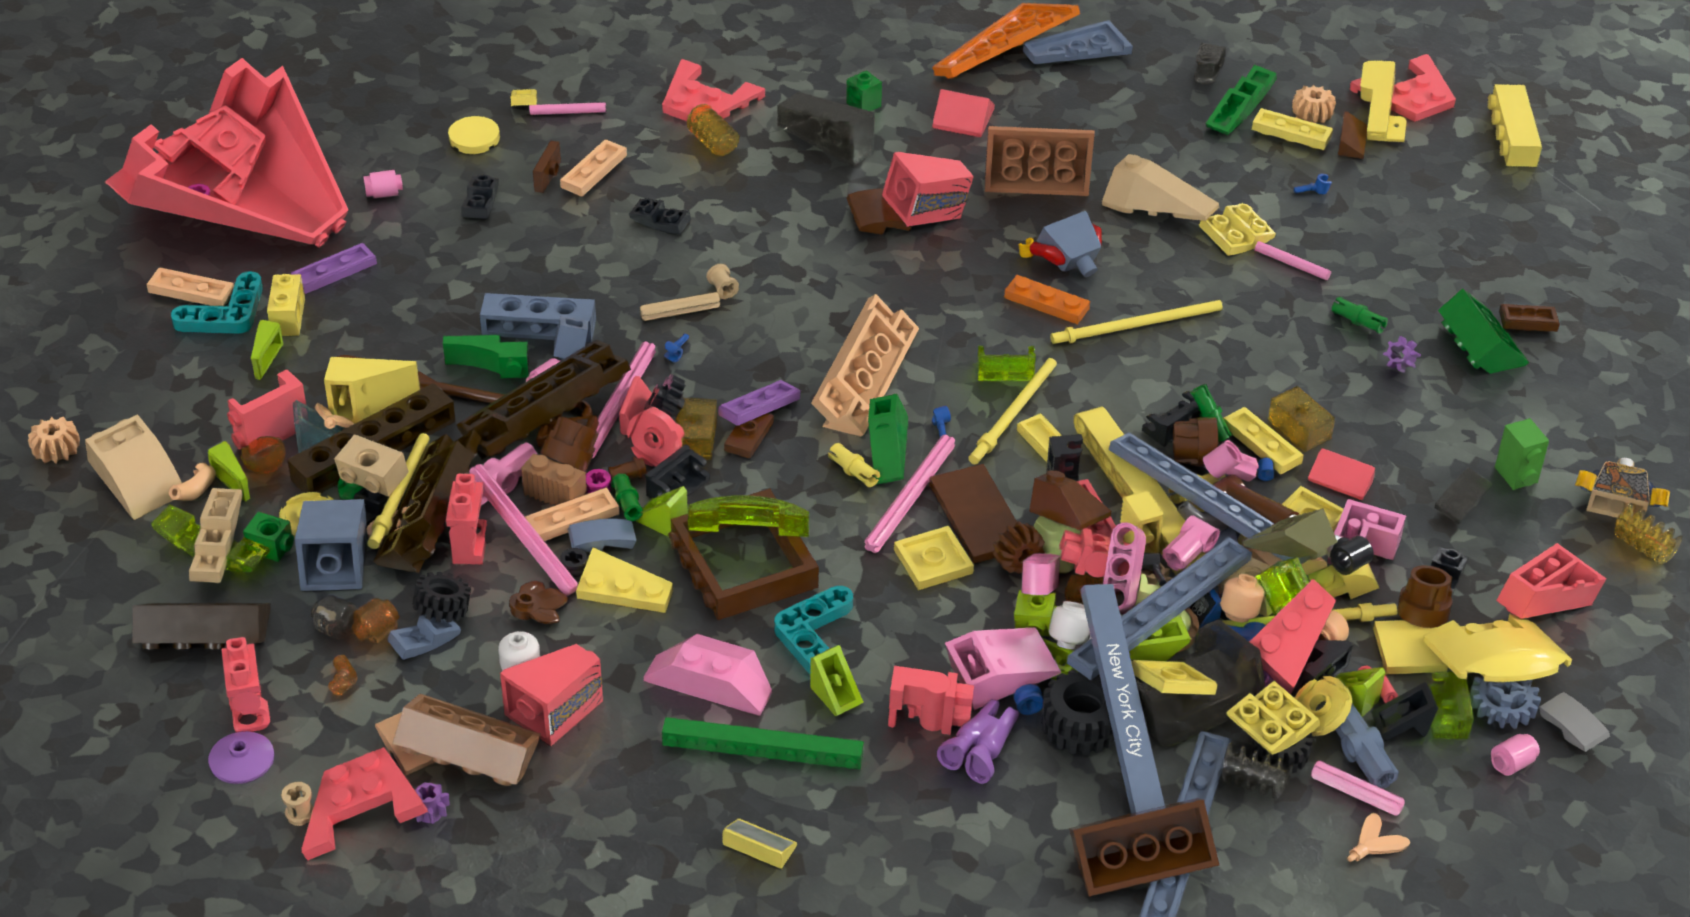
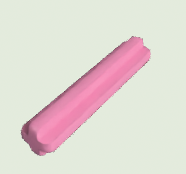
M1317 761L1312 769L1311 777L1394 816H1398L1404 807L1405 800L1402 797L1327 763Z

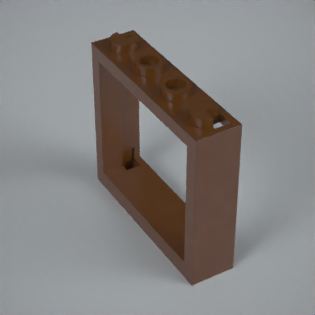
M770 488L671 519V532L668 533V536L671 540L672 549L678 550L683 568L685 570L689 569L695 589L701 590L706 608L711 607L717 620L819 588V566ZM762 516L793 568L722 590L692 538Z

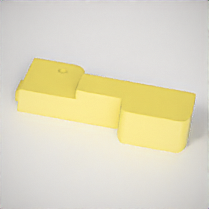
M1367 61L1363 64L1361 99L1371 102L1367 140L1405 141L1406 119L1402 116H1390L1395 82L1394 61Z

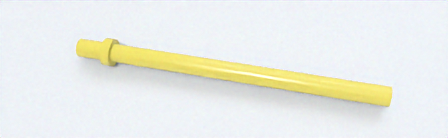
M1221 300L1076 329L1067 327L1065 331L1051 333L1050 339L1052 344L1067 341L1071 344L1075 343L1077 339L1221 311L1223 306Z

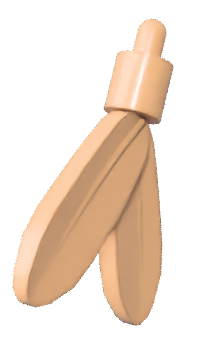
M319 403L314 407L325 420V427L329 429L334 428L335 425L345 428L354 425L352 421L345 417L332 415L326 407Z
M1373 813L1366 817L1360 832L1358 845L1350 850L1347 860L1349 862L1359 861L1368 854L1401 852L1410 845V840L1400 835L1378 837L1382 822L1380 816Z

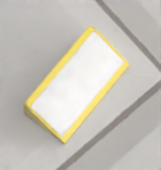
M739 818L723 830V845L780 869L783 868L797 846L795 841Z

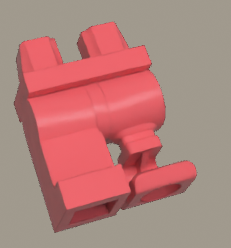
M457 474L456 480L452 483L446 526L450 527L449 536L453 564L483 565L487 520L478 518L484 488L483 482H475L474 474ZM477 527L481 529L478 534H476Z
M1087 528L1082 529L1080 534L1065 530L1059 545V549L1062 550L1060 558L1063 561L1074 564L1075 573L1084 576L1086 571L1093 577H1102L1105 575L1111 538L1101 534H1092L1091 530ZM1123 542L1125 546L1130 545V543ZM1124 561L1119 565V576H1124L1128 573V561Z
M244 637L228 639L226 641L227 648L222 649L226 693L229 699L230 710L232 711L234 730L236 732L263 730L270 723L268 701L262 698L254 643L247 644ZM252 714L257 717L256 721L249 725L239 722L240 718L244 715Z
M894 666L890 689L888 726L891 728L896 726L897 710H902V706L906 705L909 712L908 718L918 716L920 724L924 729L929 731H939L942 729L941 734L951 735L952 725L962 726L971 718L974 685L957 683L958 673L948 672V676L935 671Z

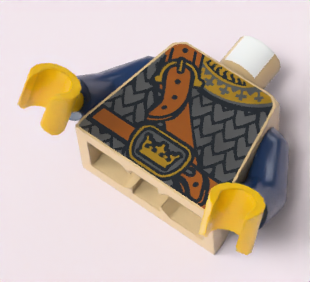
M1620 458L1617 463L1605 462L1601 470H1595L1592 473L1580 470L1575 482V486H1580L1585 492H1591L1586 511L1643 524L1648 506L1659 507L1662 505L1668 507L1670 491L1655 488L1653 483L1648 481L1647 471L1634 467V462L1629 458Z

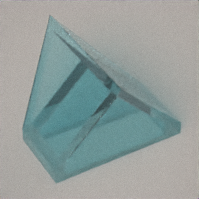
M298 400L293 402L298 453L343 430V427L335 425L332 429L325 427V420L316 410Z

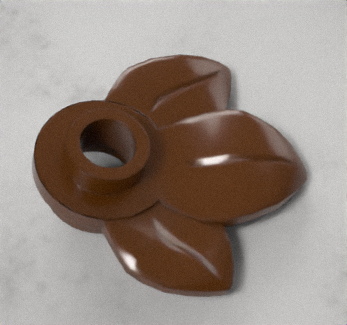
M531 581L523 584L520 587L519 593L513 594L510 597V612L514 617L521 620L533 618L539 623H559L560 619L555 610L564 606L568 602V597L557 589H545L543 582Z

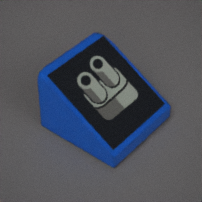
M1214 588L1188 607L1197 616L1199 628L1210 626V623L1220 620L1221 598Z

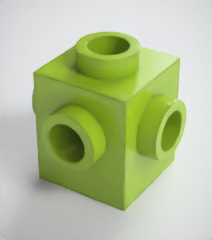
M1019 590L1014 613L1015 629L1036 627L1040 636L1051 637L1049 627L1053 610L1057 607L1056 594L1031 595L1024 594L1022 590Z

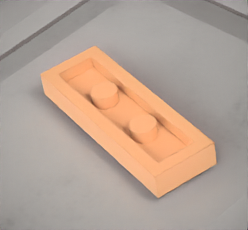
M605 139L560 179L561 188L583 196L627 156L626 147Z
M158 268L146 284L148 293L209 306H225L231 298L234 283L164 268Z
M606 487L527 515L525 518L543 541H547L568 533V528L572 524L589 520L608 519L619 515V505Z

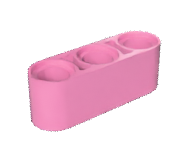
M1127 522L1118 524L1112 531L1103 584H1113L1115 594L1120 591L1123 592L1124 601L1118 606L1120 614H1125L1136 604L1146 545L1144 532ZM1129 531H1133L1135 535L1134 541L1130 545L1125 546L1123 543L1124 535ZM1124 561H1128V573L1124 576H1119V565Z
M1038 553L1025 559L1022 572V593L1047 595L1059 586L1060 555Z

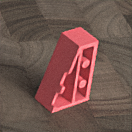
M1556 543L1512 572L1496 601L1520 619L1591 606L1606 578Z
M1312 579L1247 644L1245 653L1266 671L1275 682L1289 694H1292L1336 600Z

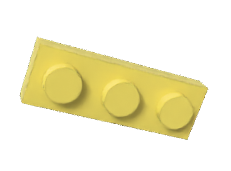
M1262 108L1252 123V130L1261 132L1264 135H1272L1289 142H1296L1321 150H1325L1333 133V128Z
M1246 407L1223 418L1232 435L1261 459L1270 458L1273 461V469L1279 474H1283L1302 464L1304 455Z

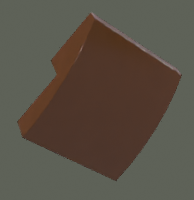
M870 189L848 194L846 199L859 231L883 235L886 227L911 230L912 226H907L882 196L883 189Z

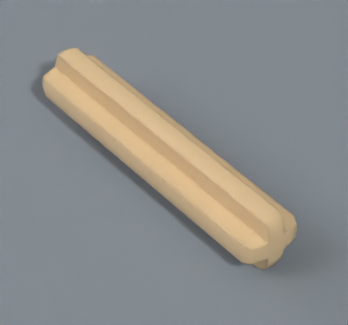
M717 292L645 304L640 306V316L643 321L716 309L720 307V297Z

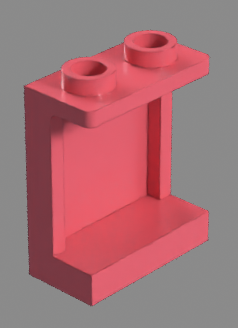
M288 370L277 374L278 388L244 405H240L234 398L227 401L229 407L227 417L234 432L231 434L233 443L238 449L242 448L250 457L310 427L303 384Z

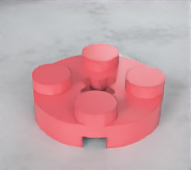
M650 407L630 420L627 436L632 439L634 446L631 449L635 456L643 458L645 464L656 467L682 447L681 439L684 437V430L668 414L656 407ZM651 433L657 436L658 442L655 443L653 441L654 436Z

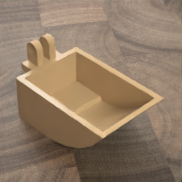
M138 414L129 419L121 420L116 425L85 439L88 462L133 520L173 501L169 496V490L173 485L182 482L167 453Z

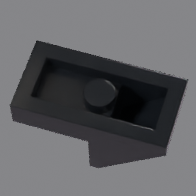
M1317 640L1302 671V687L1311 680L1316 679L1319 681L1324 679V676L1335 677L1349 665L1353 643L1342 640Z
M1424 682L1371 711L1382 738L1388 741L1412 727L1425 737L1437 713L1438 706L1429 684Z

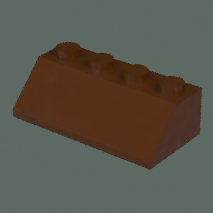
M1201 798L1069 828L1076 860L1088 896L1219 866L1204 799Z

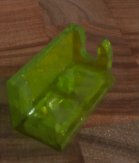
M978 345V381H1030L1035 373L1036 355L1034 353V346H1028V355H985L984 345Z
M1298 557L1278 561L1255 576L1265 591L1264 595L1274 616L1309 583Z
M1454 672L1433 673V681H1445L1443 684H1429L1438 706L1437 713L1431 724L1433 738L1468 739L1474 717L1467 680L1458 678Z

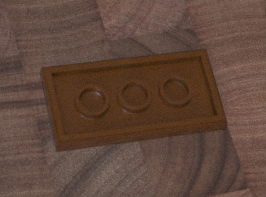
M979 464L929 477V485L972 563L995 558L993 555L995 550L993 543L1000 539L998 533H1004L1007 525L1014 527L1017 521L985 465Z

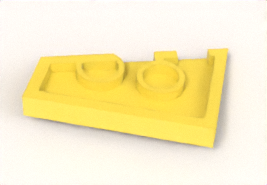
M592 548L576 589L577 599L666 613L673 593V583Z

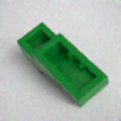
M500 335L443 336L445 365L479 367L500 374V378L529 377L528 342H500Z

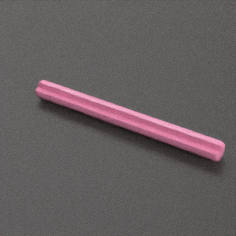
M645 341L641 344L629 364L631 370L623 374L622 379H620L598 416L599 425L596 431L599 435L594 445L596 449L592 459L597 454L618 418L633 377L640 376L641 378L655 355L656 351L653 343L649 344Z
M946 434L940 437L865 539V549L867 551L879 552L929 483V477L935 475L954 449L955 439L953 437H949Z
M481 464L472 467L469 472L475 475V482H483L484 496L560 591L566 596L575 593L578 586L577 581L486 468Z

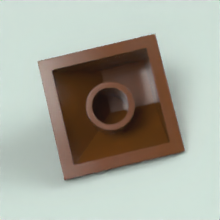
M1048 471L1046 474L1034 479L1029 512L1077 530H1082L1111 517L1112 511L1077 481L1065 477V474L1062 472Z

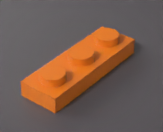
M1020 275L1015 276L1005 289L1004 298L1077 325L1090 308L1089 300Z

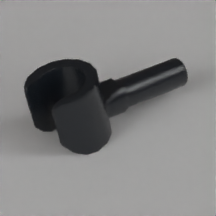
M1144 552L1142 571H1152L1159 585L1163 586L1166 584V580L1160 568V554Z

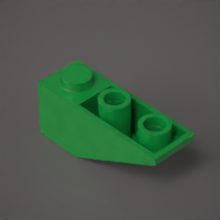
M898 394L870 399L868 424L873 469L880 472V478L874 476L879 480L876 485L903 480L908 415Z

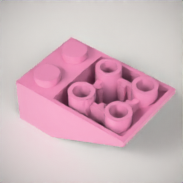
M1036 627L972 631L945 643L951 667L954 673H958L957 678L959 682L974 685L972 700L974 710L985 706L991 699L997 701L1014 694L1021 686L1035 685L1061 674L1058 665Z

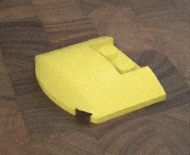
M1509 614L1508 621L1496 620L1493 623L1486 624L1469 623L1466 626H1459L1453 620L1432 630L1424 636L1423 640L1454 674L1462 679H1467V673L1474 672L1481 674L1486 682L1532 680L1558 673V665L1564 663L1568 667L1572 662V659L1536 624L1525 618L1520 619L1513 614Z

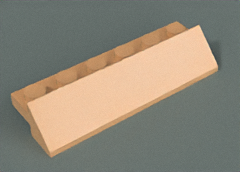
M877 294L868 298L811 402L826 418L822 427L860 437L865 434L869 426L870 399L882 397L886 394L919 330V327L902 309L893 313Z

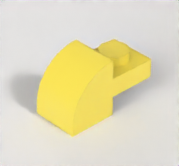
M1369 563L1350 575L1340 574L1333 565L1308 575L1310 581L1314 579L1333 598L1348 593L1350 599L1379 589Z

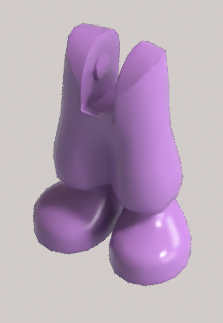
M991 699L975 717L960 727L956 737L943 742L937 750L939 762L947 769L957 770L966 759L965 768L968 776L980 784L987 783L994 774L992 759L997 758L1008 735L1019 717V712L1012 707H1008L1000 719H997L995 716L999 708V701Z

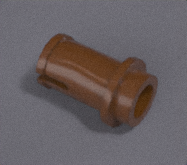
M632 457V461L608 467L611 481L617 474H626L629 479L636 477L642 479V476L647 474L643 458L637 459Z

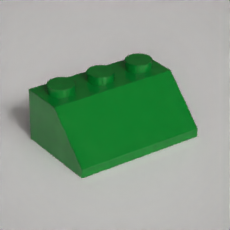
M1462 288L1438 310L1444 318L1441 323L1451 334L1455 333L1457 336L1454 339L1455 343L1463 351H1468L1467 359L1476 369L1482 367L1491 374L1523 367L1529 363L1507 331L1503 329V326L1493 312Z

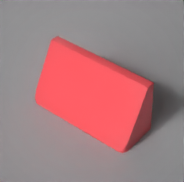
M640 376L633 377L619 412L620 432L622 435H627L630 420L635 415L645 411V404L652 394Z
M1322 448L1308 476V481L1363 500L1373 483L1375 467Z

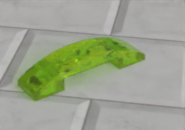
M732 495L709 498L688 505V530L719 532L720 524L779 527V536L809 537V511L783 500L752 495Z
M169 504L151 523L152 528L173 545L195 557L194 544L201 525L195 523L193 514ZM245 537L240 542L233 540L230 553L226 556L227 565L225 569L237 572H252L269 554L270 549Z

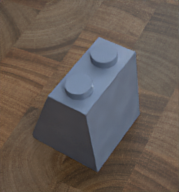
M364 499L303 501L295 536L301 591L362 589L367 528Z

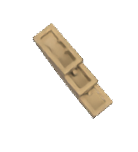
M212 488L200 517L201 529L194 544L195 557L189 569V581L221 582L233 543L241 505L242 490Z

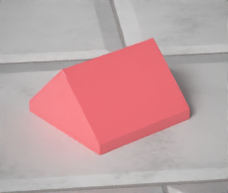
M940 89L932 128L981 138L995 105L989 98Z

